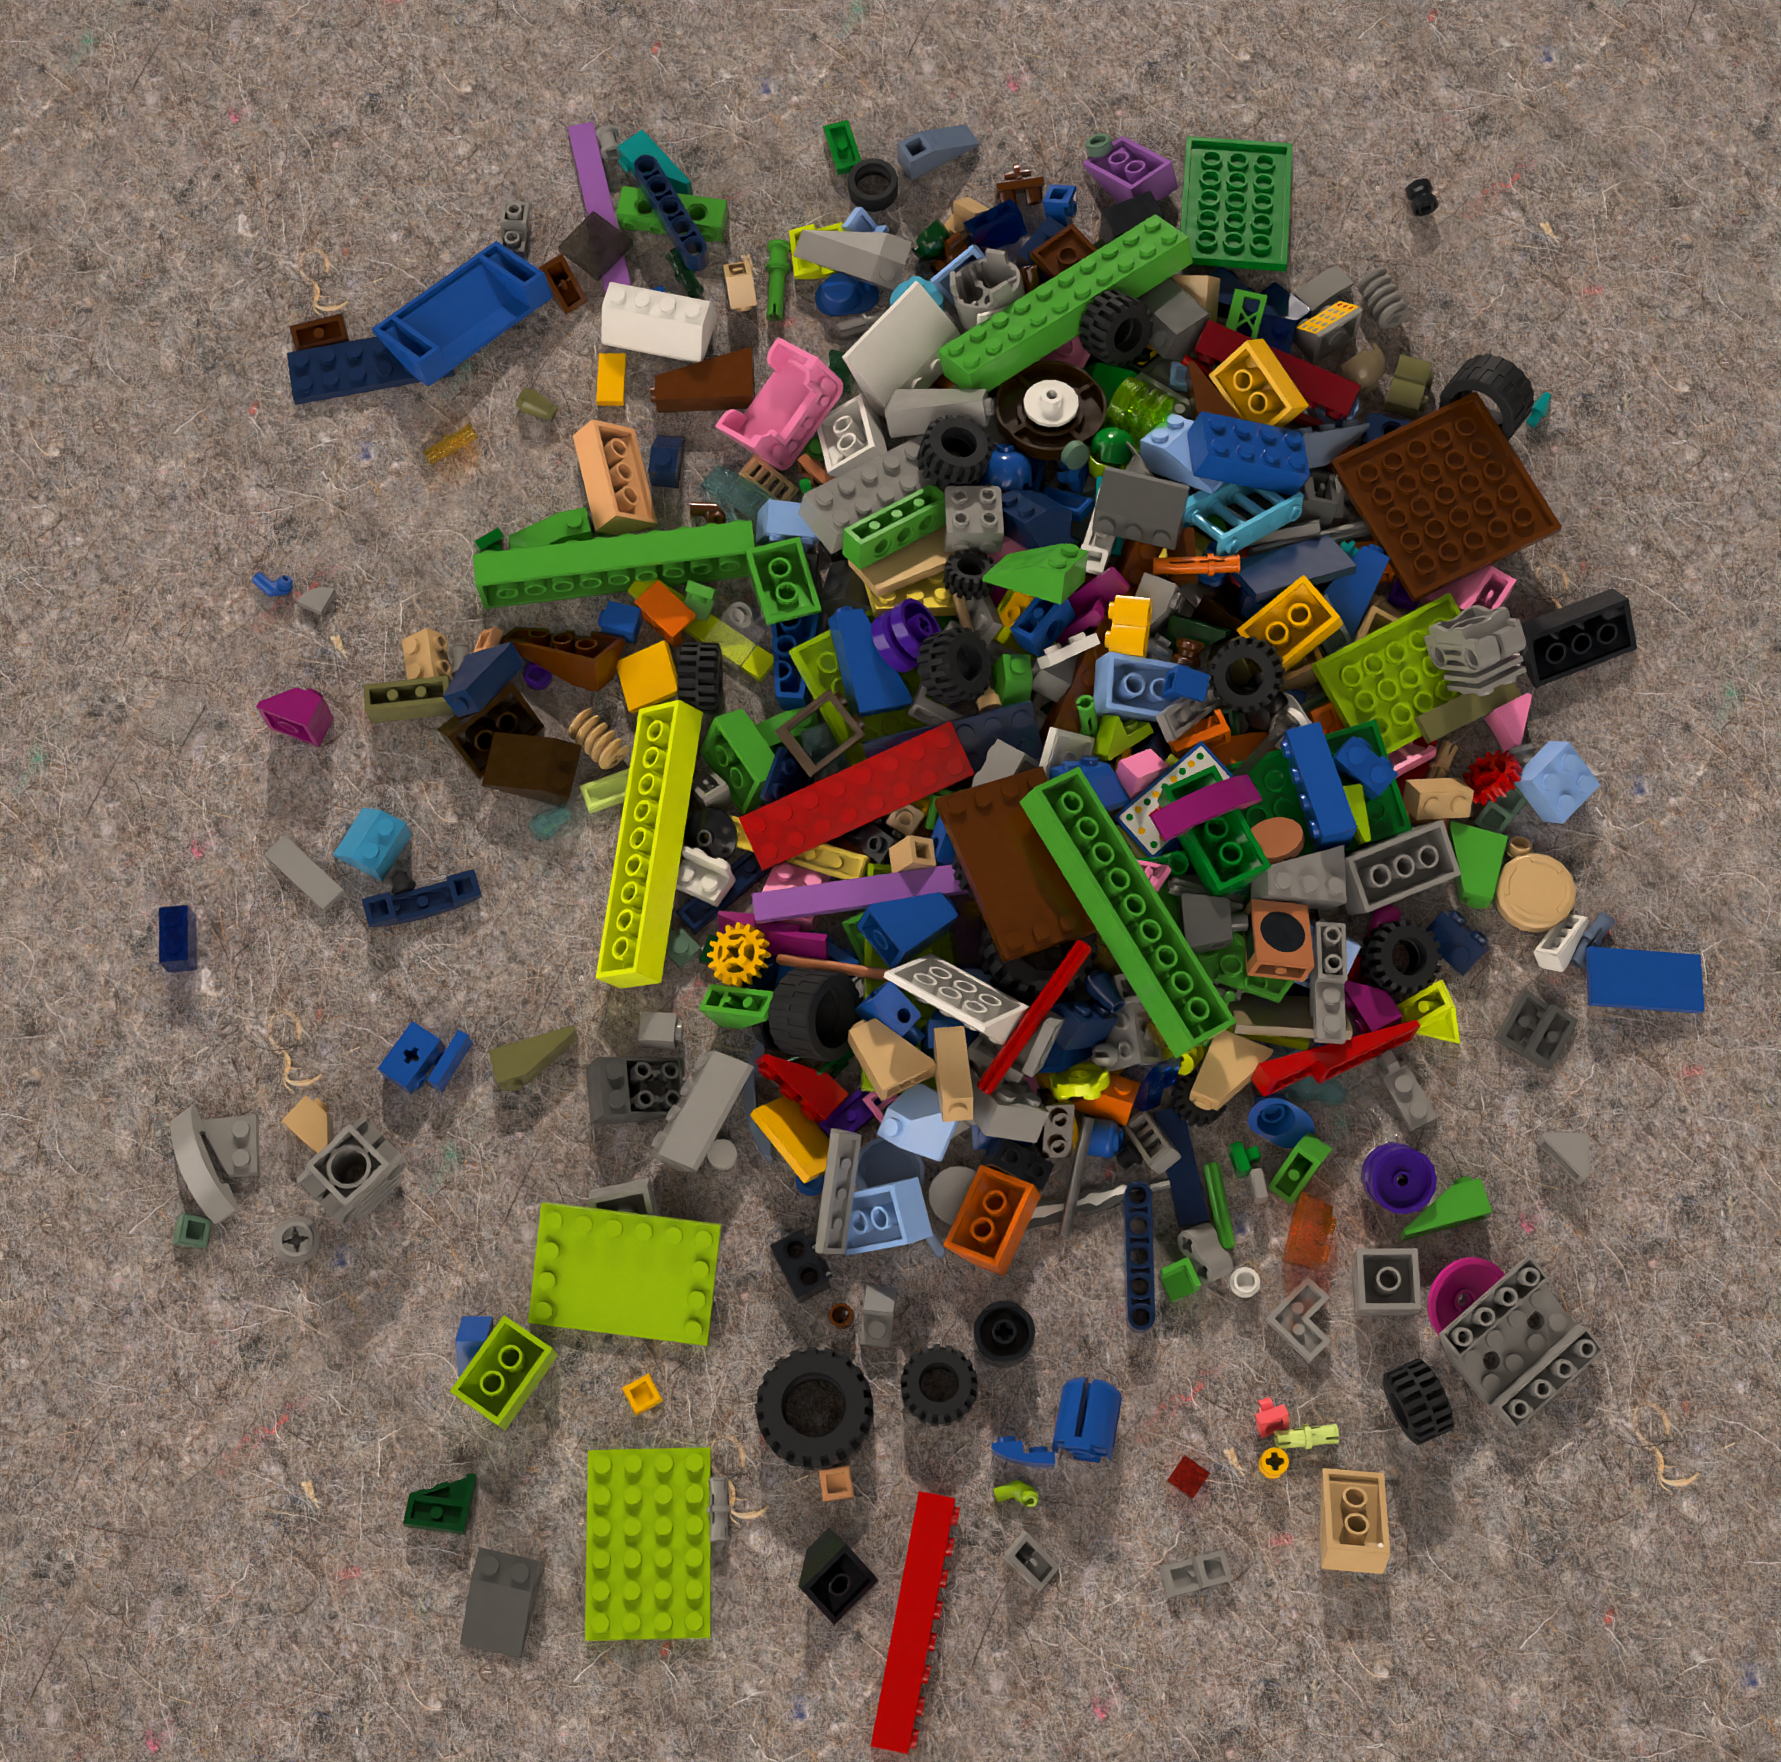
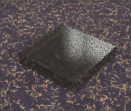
M592 211L558 246V250L599 281L634 244L631 238Z

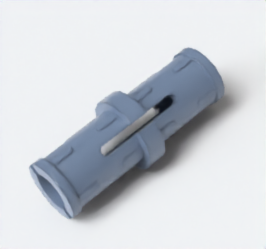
M1599 912L1589 929L1584 931L1569 962L1570 964L1582 969L1586 963L1585 949L1589 946H1602V939L1616 923L1611 916L1604 912Z

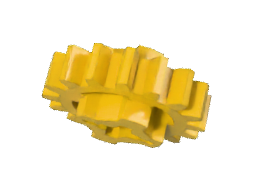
M737 922L735 929L730 925H726V933L717 932L716 935L719 940L717 942L710 941L714 951L707 953V956L714 961L708 967L715 971L714 977L722 980L723 983L729 986L733 983L737 987H742L743 981L752 985V977L754 975L758 978L762 977L759 971L760 968H768L769 966L764 962V958L771 957V953L764 949L770 943L762 939L765 935L758 929L756 930L750 924L745 926Z

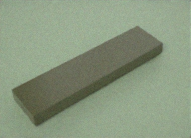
M1515 682L1507 685L1501 684L1494 688L1493 693L1486 696H1478L1474 693L1462 694L1416 717L1414 720L1426 743L1429 744L1522 695Z

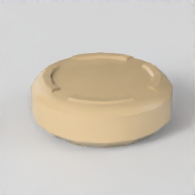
M1529 853L1519 855L1504 865L1498 876L1493 897L1497 910L1509 924L1522 931L1539 933L1548 931L1565 921L1575 904L1576 887L1572 875L1561 862L1549 855Z

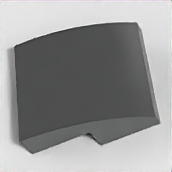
M1525 989L1520 991L1494 1040L1525 1059L1550 1070L1578 1020L1557 1005H1548Z

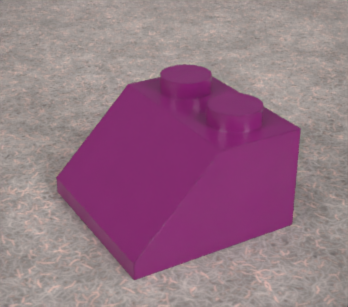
M295 687L262 700L256 706L270 729L320 747L334 719L328 708L329 706L323 699V695L311 688L303 690Z

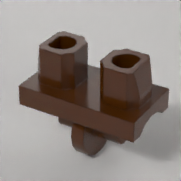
M1019 163L1013 164V172L1004 173L1005 181L1009 182L996 184L994 189L995 197H999L1003 210L1017 207L1016 194L1025 193L1027 205L1041 204L1042 190L1045 184L1044 177L1028 178L1031 177L1030 169L1021 170Z

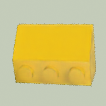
M1264 339L1247 340L1209 374V377L1223 398L1242 420L1283 427L1309 406Z
M1302 575L1240 626L1237 632L1241 637L1249 638L1250 636H1255L1258 640H1267V644L1271 647L1274 645L1278 656L1283 658L1282 666L1285 667V672H1287L1344 624L1336 611L1306 576Z

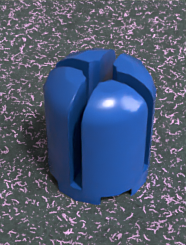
M1077 1377L1068 1380L1063 1385L1052 1451L1057 1454L1059 1448L1069 1451L1070 1454L1074 1455L1073 1459L1100 1463L1101 1457H1107L1112 1461L1122 1402L1121 1393L1115 1386L1100 1379L1094 1378L1092 1383H1088L1089 1379L1087 1377Z

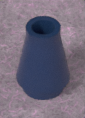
M1098 969L1086 977L1084 981L1086 993L1105 1006L1112 1014L1117 1013L1124 1007L1125 1001L1108 972Z

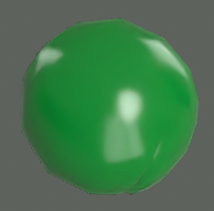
M1104 428L1099 430L1092 439V453L1095 454L1096 450H1098L1101 460L1107 463H1128L1131 461L1133 454L1126 442H1129L1133 447L1132 437L1128 432L1119 428Z

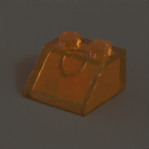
M1301 1191L1294 1205L1282 1262L1318 1271L1321 1263H1327L1330 1246L1325 1245L1327 1235H1333L1337 1217L1332 1216L1333 1206L1309 1193Z

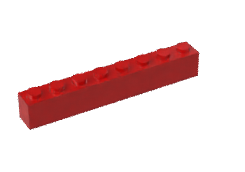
M922 1491L918 1492L871 1748L909 1755L910 1748L916 1749L919 1730L914 1729L916 1716L922 1717L925 1697L920 1696L922 1683L928 1684L931 1665L926 1664L928 1651L934 1652L937 1633L932 1632L934 1619L940 1620L943 1601L937 1600L939 1588L946 1589L949 1570L943 1569L945 1556H952L955 1538L949 1537L951 1525L957 1526L960 1507L955 1506V1498Z

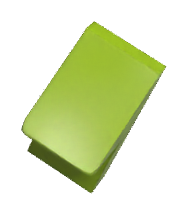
M1104 714L1101 718L1092 755L1101 760H1112L1154 733L1150 722L1132 719L1122 724L1119 716Z

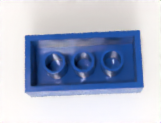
M1201 411L1187 432L1193 476L1291 496L1297 494L1310 476L1303 433L1300 431Z

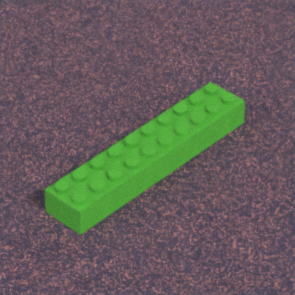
M1156 214L1147 218L1139 225L1104 245L1086 258H1083L1046 283L1002 309L1003 311L995 313L991 318L974 326L969 331L938 349L944 376L960 389H987V392L991 391L1081 334L1079 325L1083 322L1081 320L1082 315L1086 313L1089 303L1092 304L1096 296H1102V293L1107 290L1109 292L1118 290L1136 299L1192 264L1193 259L1189 237Z
M734 520L726 524L708 523L704 526L693 528L682 526L675 530H652L648 533L636 535L625 533L619 537H595L587 541L569 540L565 543L554 545L543 543L536 547H512L509 550L497 552L486 550L480 554H473L475 585L484 609L628 592L627 590L635 580L648 582L658 578L671 587L687 585L688 580L703 583L750 577L746 566L745 550L756 547L752 520Z
M1074 768L1034 787L1019 803L1174 1057L1177 1059L1220 1035L1237 1023L1081 768Z

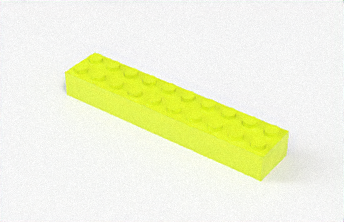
M681 700L641 708L638 713L596 971V979L620 989L661 983L703 715L702 711Z

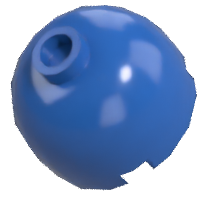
M1011 444L997 445V450H992V457L982 481H979L978 486H985V483L992 484V486L1000 487L1001 490H1020L1024 488V483H1026L1028 487H1031L1032 467L1028 457L1022 452L1014 450V446Z

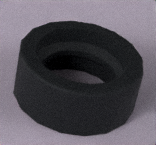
M877 158L861 160L854 165L848 176V193L851 201L857 207H863L865 211L870 212L885 210L892 205L898 195V176L893 166L889 162ZM879 175L888 181L889 186L887 190L880 194L867 195L858 189V182L866 176Z

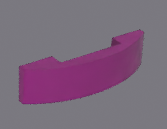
M1248 774L1219 781L1188 794L1151 814L1150 818L1163 841L1166 842L1189 832L1192 827L1237 808L1242 810L1259 803L1262 798Z

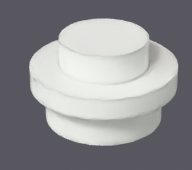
M1241 1267L1232 1273L1229 1281L1230 1288L1235 1295L1248 1298L1255 1295L1259 1290L1260 1278L1253 1269Z

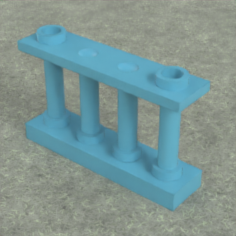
M1225 482L1213 494L1201 490L1188 497L1183 528L1196 525L1218 542L1216 556L1234 555L1242 548L1291 521L1297 520L1302 513L1304 494L1299 492L1288 499H1284L1276 492ZM1257 492L1274 506L1265 511L1246 496ZM1237 503L1254 517L1245 522L1225 506ZM1216 514L1234 528L1224 533L1208 521L1206 517Z

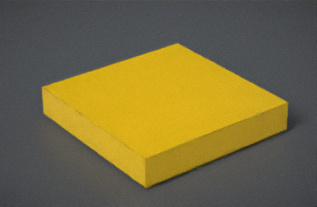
M663 640L618 661L617 671L630 713L634 714L639 712L641 708L653 706L678 695L677 673L669 644Z

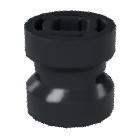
M1427 178L1415 180L1405 189L1408 199L1412 201L1411 208L1415 216L1428 215L1439 206L1437 197L1432 194L1433 187L1431 181Z

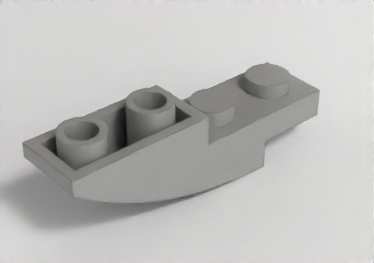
M1316 922L1312 942L1314 968L1310 972L1309 995L1310 1018H1313L1314 1042L1344 1044L1346 1041L1344 983L1348 980L1346 926L1343 923Z

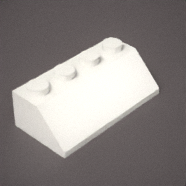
M610 282L602 304L601 342L603 345L698 363L704 361L718 315L710 301Z

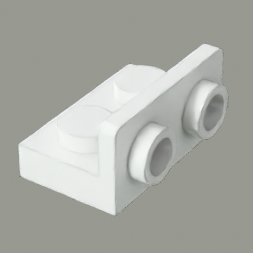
M683 846L681 853L684 859L679 865L676 889L718 907L736 881L731 871V865L722 858L714 859L709 857L699 848L691 849Z

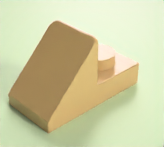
M970 197L955 200L953 202V214L944 224L950 233V237L959 232L964 239V244H966L989 215L990 209Z

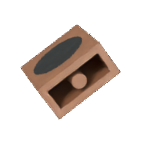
M1251 899L1242 912L1248 915V930L1243 931L1247 975L1304 982L1314 968L1308 905L1296 904L1291 901L1277 902Z

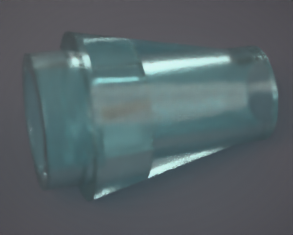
M561 804L556 808L533 816L532 821L528 823V827L532 835L539 842L543 840L548 841L572 818L569 809L564 804Z

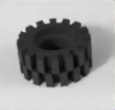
M969 549L963 551V554L960 551H956L955 555L951 554L946 560L943 579L944 587L946 590L950 589L949 593L952 595L957 593V598L960 599L963 596H967L966 600H972L973 596H975L976 600H980L982 595L987 597L989 592L992 593L994 585L983 582V575L995 566L996 563H993L994 560L991 557L987 559V554L985 553L978 555L977 550L969 553Z
M1194 1070L1175 1084V1088L1171 1092V1096H1174V1098L1170 1102L1171 1106L1176 1105V1108L1173 1110L1175 1115L1178 1113L1182 1115L1181 1121L1188 1120V1125L1192 1127L1197 1124V1127H1203L1205 1124L1208 1126L1222 1115L1227 1106L1224 1104L1216 1111L1214 1109H1200L1191 1103L1189 1095L1198 1075L1197 1070Z

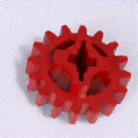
M1498 749L1494 755L1487 752L1486 758L1481 759L1478 757L1473 765L1468 766L1470 772L1462 775L1464 782L1474 790L1473 804L1476 805L1480 802L1482 805H1486L1488 800L1495 803L1498 796L1501 795L1505 798L1509 790H1514L1515 786L1513 783L1521 780L1518 774L1523 772V769L1514 754H1511L1509 750L1502 753Z

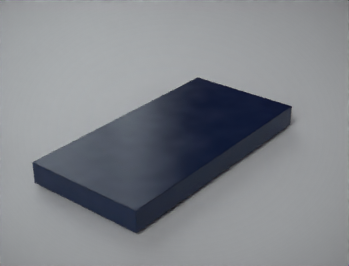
M1327 534L1240 559V573L1231 574L1253 600L1259 602L1278 596L1302 575H1305L1314 586L1355 574L1357 565Z

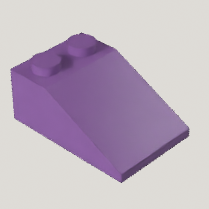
M1124 136L1112 142L1113 149L1107 155L1090 157L1082 162L1083 167L1117 203L1148 191L1152 192L1155 200L1158 202L1178 188L1172 161Z

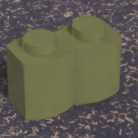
M1401 354L1384 410L1415 419L1418 411L1424 412L1428 399L1427 395H1423L1425 387L1431 388L1435 372L1430 371L1432 362Z

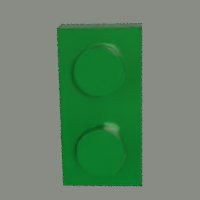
M849 120L823 126V132L837 175L849 173L853 166L861 161Z

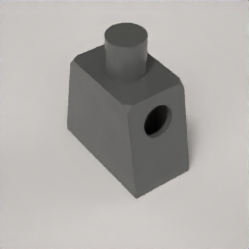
M1181 893L1177 900L1179 929L1194 954L1226 948L1233 940V931L1248 930L1247 913L1231 914L1228 898Z

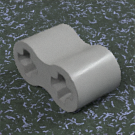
M1202 1223L1178 1235L1179 1249L1189 1258L1201 1283L1208 1284L1231 1274L1233 1271L1232 1258L1221 1247L1217 1232L1212 1225Z

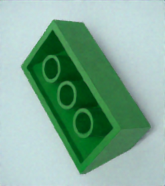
M1213 765L1164 787L1157 802L1163 808L1188 794L1223 779L1216 766ZM1239 808L1196 825L1189 832L1177 837L1209 896L1225 897L1232 894L1272 867Z

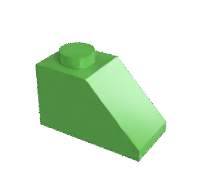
M1002 654L994 663L992 669L994 691L999 695L1002 707L1030 700L1033 684L1030 654Z
M1308 1131L1294 1147L1267 1188L1292 1205L1332 1151V1148Z

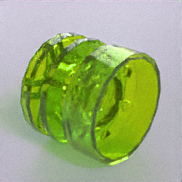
M1127 377L1121 383L1110 402L1105 417V428L1115 427L1130 433L1133 443H1140L1141 445V439L1157 425H1160L1173 412L1174 397L1168 393L1162 394L1161 390L1157 388L1149 393L1148 384L1134 377Z

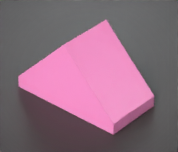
M1526 693L1494 709L1484 718L1504 752L1521 745L1532 694Z
M1147 749L1119 760L1115 774L1129 795L1131 802L1165 773L1170 766L1152 749Z

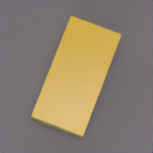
M599 353L597 406H624L626 353Z

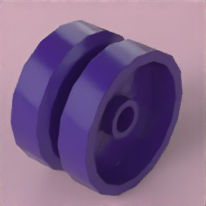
M912 598L903 600L895 605L891 611H886L876 617L871 626L873 642L879 654L889 666L902 673L909 672L919 666L917 657L920 656L919 648L924 645L923 641L925 638L930 637L931 634L941 632L935 617L929 609L920 601Z
M1389 1142L1377 1146L1368 1154L1362 1165L1361 1181L1364 1191L1374 1202L1393 1213L1410 1214L1421 1210L1430 1202L1436 1191L1437 1176L1434 1165L1426 1155L1403 1143Z

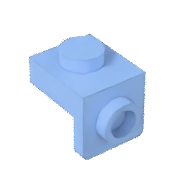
M855 207L841 226L844 231L888 233L890 230L886 225L878 226L863 207Z

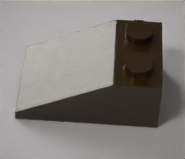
M495 732L481 786L565 808L570 798L582 745L551 737Z

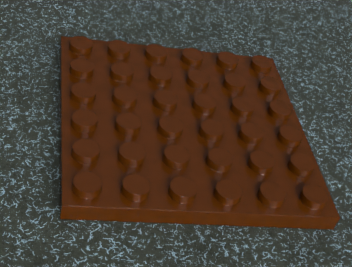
M1473 392L1330 461L1329 466L1378 546L1385 550L1384 555L1390 557L1388 562L1412 602L1418 601L1560 532L1562 528L1477 392Z

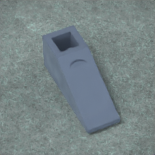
M966 124L920 131L897 143L898 162L910 180H913L978 147L979 142Z
M1358 419L1343 420L1342 426L1338 427L1335 426V423L1321 424L1317 431H1312V427L1295 429L1303 433L1309 468L1328 465L1331 460L1335 459L1368 430L1370 423H1359Z

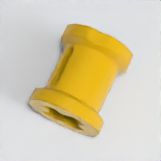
M1276 1447L1267 1449L1258 1461L1260 1473L1268 1479L1279 1478L1289 1465L1288 1455L1285 1451ZM1271 1456H1274L1276 1462L1281 1463L1276 1468V1471L1272 1470L1271 1465H1266Z

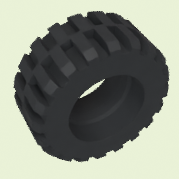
M985 925L986 928L980 938L982 946L979 948V957L985 959V962L982 964L984 974L990 973L992 976L989 982L994 988L999 986L1004 990L1003 993L1017 998L1018 1001L1025 1005L1028 1002L1034 1003L1057 969H1036L1027 964L1021 957L1003 963L989 929ZM1097 933L1059 944L1063 960L1078 940L1087 943L1091 947V952L1055 1004H1059L1062 999L1066 1000L1072 996L1084 983L1086 977L1093 971L1096 964L1094 959L1098 955V946L1093 944L1098 939Z
M807 1347V1351L799 1352L798 1349L790 1352L791 1356L785 1359L782 1357L778 1359L771 1371L767 1370L763 1376L762 1386L758 1387L755 1413L759 1429L772 1451L792 1466L796 1467L798 1465L804 1467L805 1470H814V1468L829 1469L832 1468L831 1465L837 1463L841 1465L848 1461L850 1455L856 1454L862 1448L861 1444L865 1439L867 1440L870 1434L874 1411L869 1383L861 1369L857 1365L855 1366L850 1358L844 1354L840 1356L832 1349L825 1348L823 1351L817 1350V1347ZM820 1380L831 1384L839 1391L844 1402V1413L841 1422L831 1433L822 1437H807L798 1433L787 1419L786 1404L790 1394L796 1387L808 1381Z

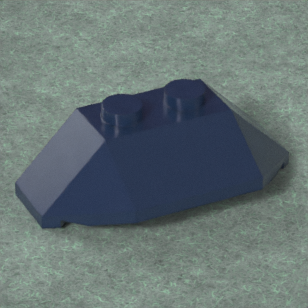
M1011 490L1002 495L1005 536L1028 550L1061 543L1070 544L1072 510L1038 490Z

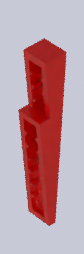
M1417 1020L1352 1037L1351 1040H1346L1344 1044L1330 1043L1258 1063L1251 1080L1263 1097L1311 1075L1320 1084L1378 1057L1390 1049L1392 1050L1411 1041L1420 1024Z

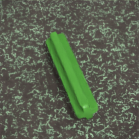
M1218 1162L1207 1163L1203 1169L1214 1227L1221 1247L1225 1251L1231 1250L1235 1247V1240L1220 1164Z

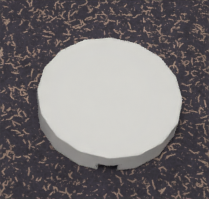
M964 1166L949 1167L939 1172L931 1183L929 1189L930 1207L937 1218L949 1225H953L975 1177L976 1172L973 1169Z

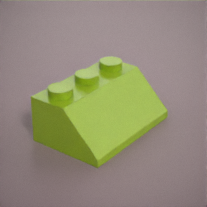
M503 1315L449 1392L505 1431L556 1360L558 1354L552 1347Z

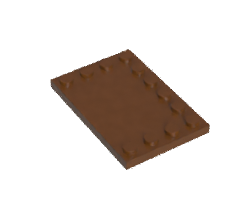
M1043 766L941 796L934 802L1003 963L1098 932L1019 803L1034 787L1049 781Z

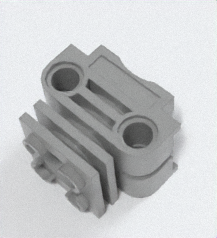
M1473 605L1463 610L1452 620L1438 622L1428 627L1431 635L1424 637L1429 656L1434 665L1442 670H1451L1443 675L1445 680L1454 681L1446 685L1448 691L1486 696L1493 693L1495 687L1501 684L1513 683L1517 680V676L1527 672L1525 666L1516 665L1524 661L1521 655H1513L1525 648L1526 640L1520 619L1511 618L1508 607H1497L1491 610L1484 606Z
M362 1116L353 1125L349 1123L323 1150L304 1166L307 1169L296 1180L320 1202L340 1225H345L354 1218L361 1222L403 1181L399 1175L405 1169L408 1162ZM359 1164H367L366 1172L359 1181L352 1184H344V1179L349 1169Z

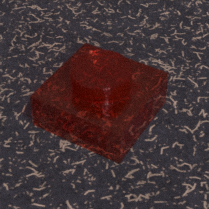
M1184 1455L1166 1482L1192 1500L1210 1473Z

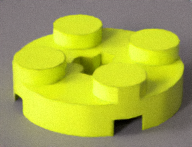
M1081 1062L1070 1067L1067 1071L1050 1073V1089L1057 1100L1083 1096L1086 1100H1094L1100 1098L1101 1091L1109 1086V1070L1105 1068L1103 1071L1100 1066L1092 1062Z

